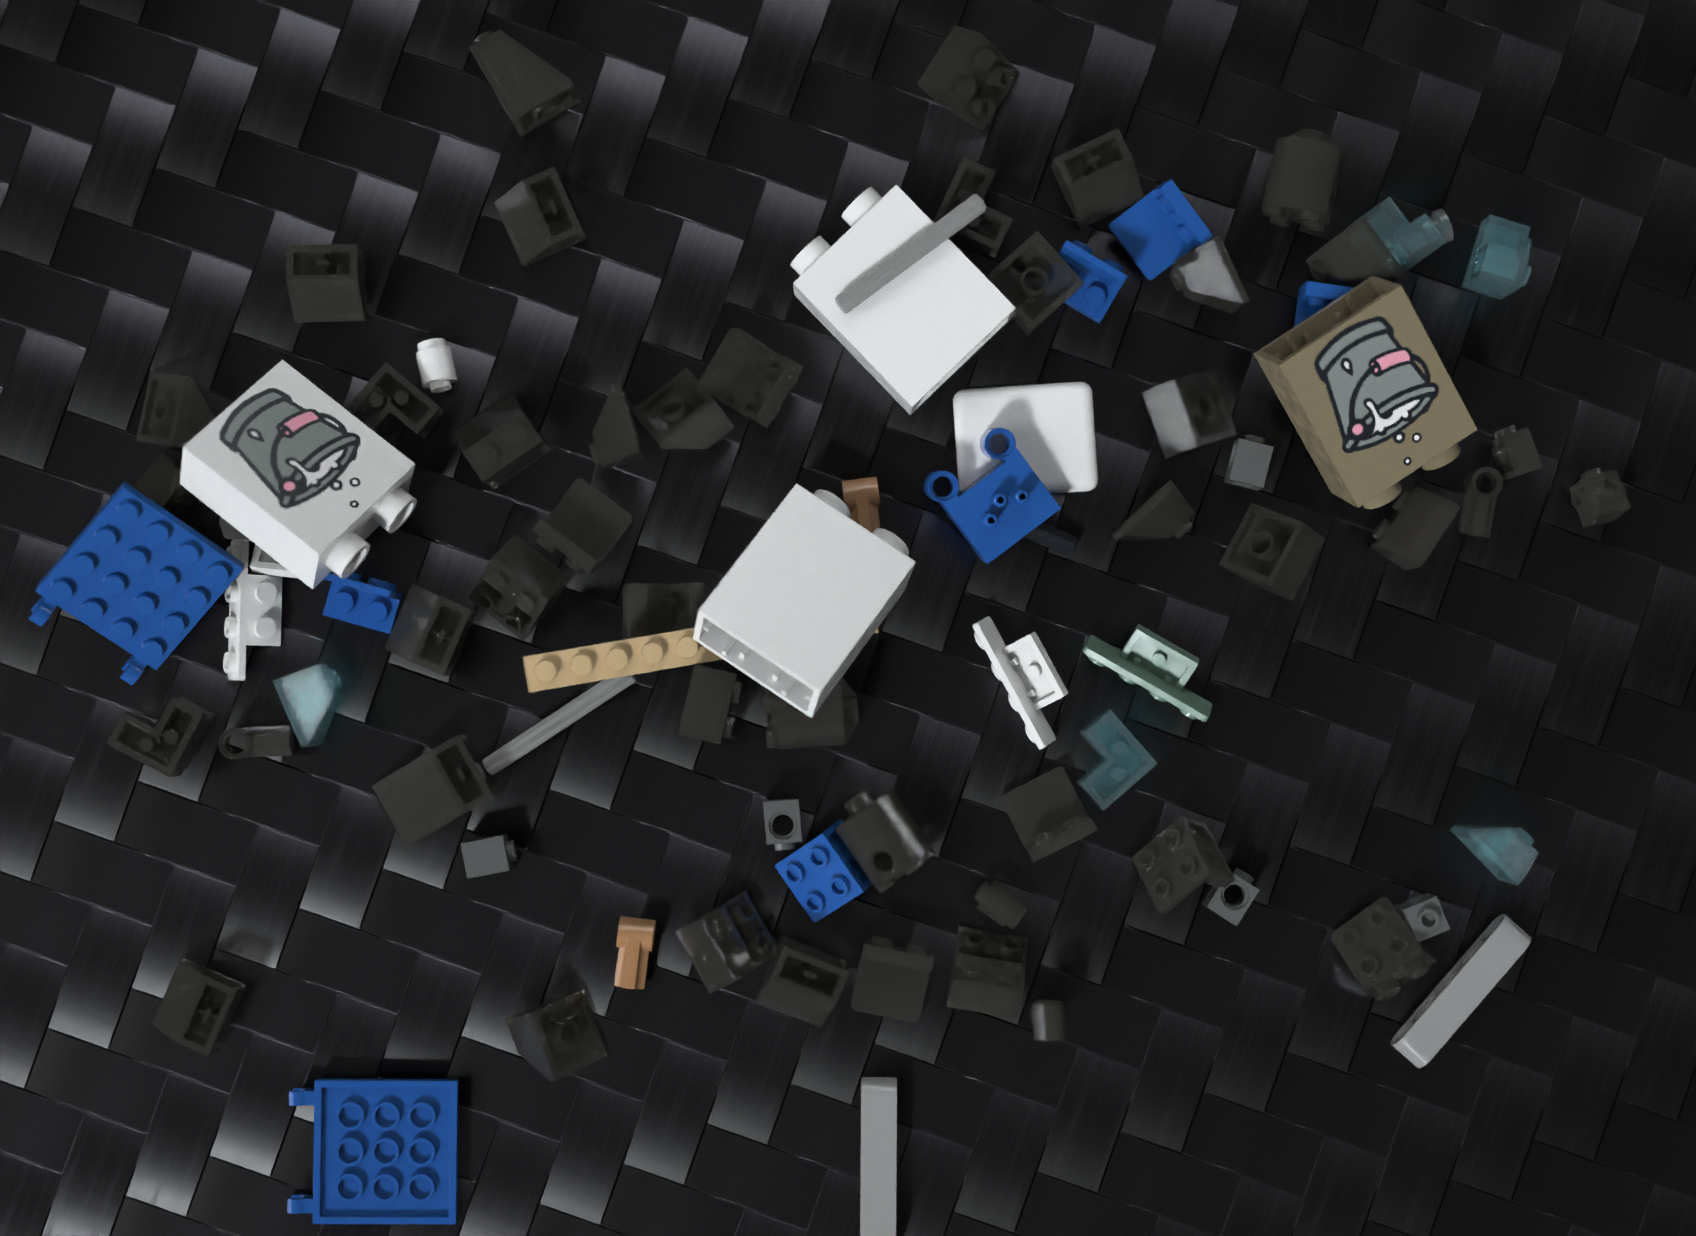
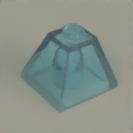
M318 664L273 681L301 747L317 746L323 743L341 698L338 691L342 687L339 676L334 668L329 669L326 664Z
M1454 825L1450 829L1499 881L1519 885L1539 854L1531 846L1534 843L1533 838L1521 827L1515 829L1508 826Z

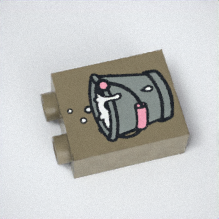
M1371 276L1254 353L1330 492L1357 508L1363 505L1365 509H1375L1391 502L1402 491L1400 480L1420 467L1423 470H1434L1447 465L1461 452L1458 442L1477 430L1404 289L1399 284Z

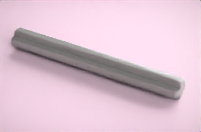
M973 194L837 295L835 301L838 307L844 313H849L985 212L986 205L982 198L977 194Z
M635 675L602 680L485 757L482 761L485 769L490 775L497 774L636 681Z

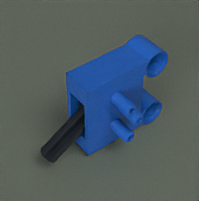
M991 428L983 433L980 439L982 453L986 457L1000 460V462L960 493H958L959 482L956 476L948 471H934L925 478L924 491L926 495L941 505L983 563L989 564L1023 537L1066 556H1070L1076 547V536L1043 523L1060 510L1061 507L1018 451L1014 435L1007 429ZM997 433L1001 434L1006 441L1005 449L999 454L991 451L989 447L990 438ZM940 476L946 477L950 483L949 492L944 496H937L933 491V482Z

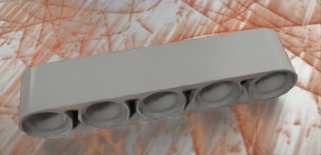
M1505 914L1498 916L1398 1030L1391 1041V1045L1417 1068L1424 1067L1524 953L1532 941L1531 936Z
M861 1077L860 1236H896L897 1077Z

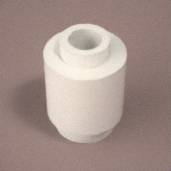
M443 338L428 339L418 343L416 359L422 386L430 388L432 393L450 390L452 388L451 384L457 381L450 346H446L445 339Z

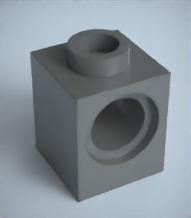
M1246 434L1244 439L1239 438L1234 441L1224 482L1257 491L1264 488L1274 447L1265 445L1266 439Z
M799 798L764 801L767 845L774 844L775 850L796 849L795 842L803 841ZM787 815L793 820L794 827L790 833L779 834L775 831L773 821L777 816Z
M508 834L461 843L467 879L509 871L514 868L513 862L518 861L514 840H508Z
M1237 867L1233 873L1223 869L1202 905L1237 926L1259 892V889L1251 885L1254 878ZM1230 885H1237L1241 891L1240 898L1237 902L1228 904L1224 899L1225 889Z
M1425 893L1395 906L1407 938L1418 943L1450 930L1442 907L1435 895Z

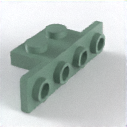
M1140 624L1137 625L1122 651L1094 635H1090L1087 639L1083 653L1094 664L1101 667H1109L1116 671L1120 678L1127 683L1138 684L1149 690V693L1155 699L1162 702L1168 701L1177 706L1188 718L1206 722L1210 717L1212 703L1184 688L1199 664L1200 659Z

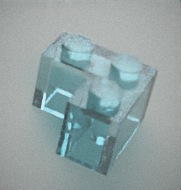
M1390 196L1345 229L1350 236L1352 245L1361 251L1370 263L1374 275L1393 282L1446 243V240L1426 213L1410 224Z
M1491 214L1482 220L1461 287L1500 300L1520 289L1521 286L1524 287L1531 273V266L1527 265L1530 257L1528 253L1532 244V239L1528 238L1531 227Z
M1106 709L1080 732L1100 755L1102 760L1076 783L1096 806L1103 811L1158 764L1111 709Z

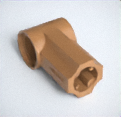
M877 477L842 481L844 503L850 511L849 518L871 533L875 529L880 528L878 513L880 498Z
M620 917L616 943L619 952L614 986L627 989H645L649 953L653 950L656 920Z

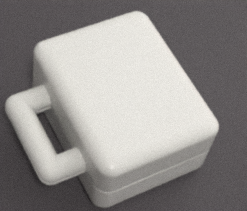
M1066 382L962 389L954 395L953 410L960 492L1000 462V460L986 457L980 449L981 436L991 428H1004L1014 435L1016 448L1050 494L1090 491L1097 486L1098 466L1093 394L1091 387L1087 383ZM997 433L990 438L989 447L994 453H1001L1005 449L1006 441L1001 434Z

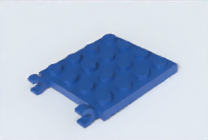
M123 482L39 582L35 592L42 597L32 607L31 612L33 613L30 615L29 620L42 627L56 606L60 607L132 654L123 665L121 670L124 672L120 678L133 685L147 665L155 670L161 666L241 573L244 563L135 488Z
M317 1078L314 1080V1089L298 1087L293 1088V1091H289V1106H314L313 1196L292 1194L291 1198H288L287 1213H313L312 1224H456L458 1222L459 1079Z

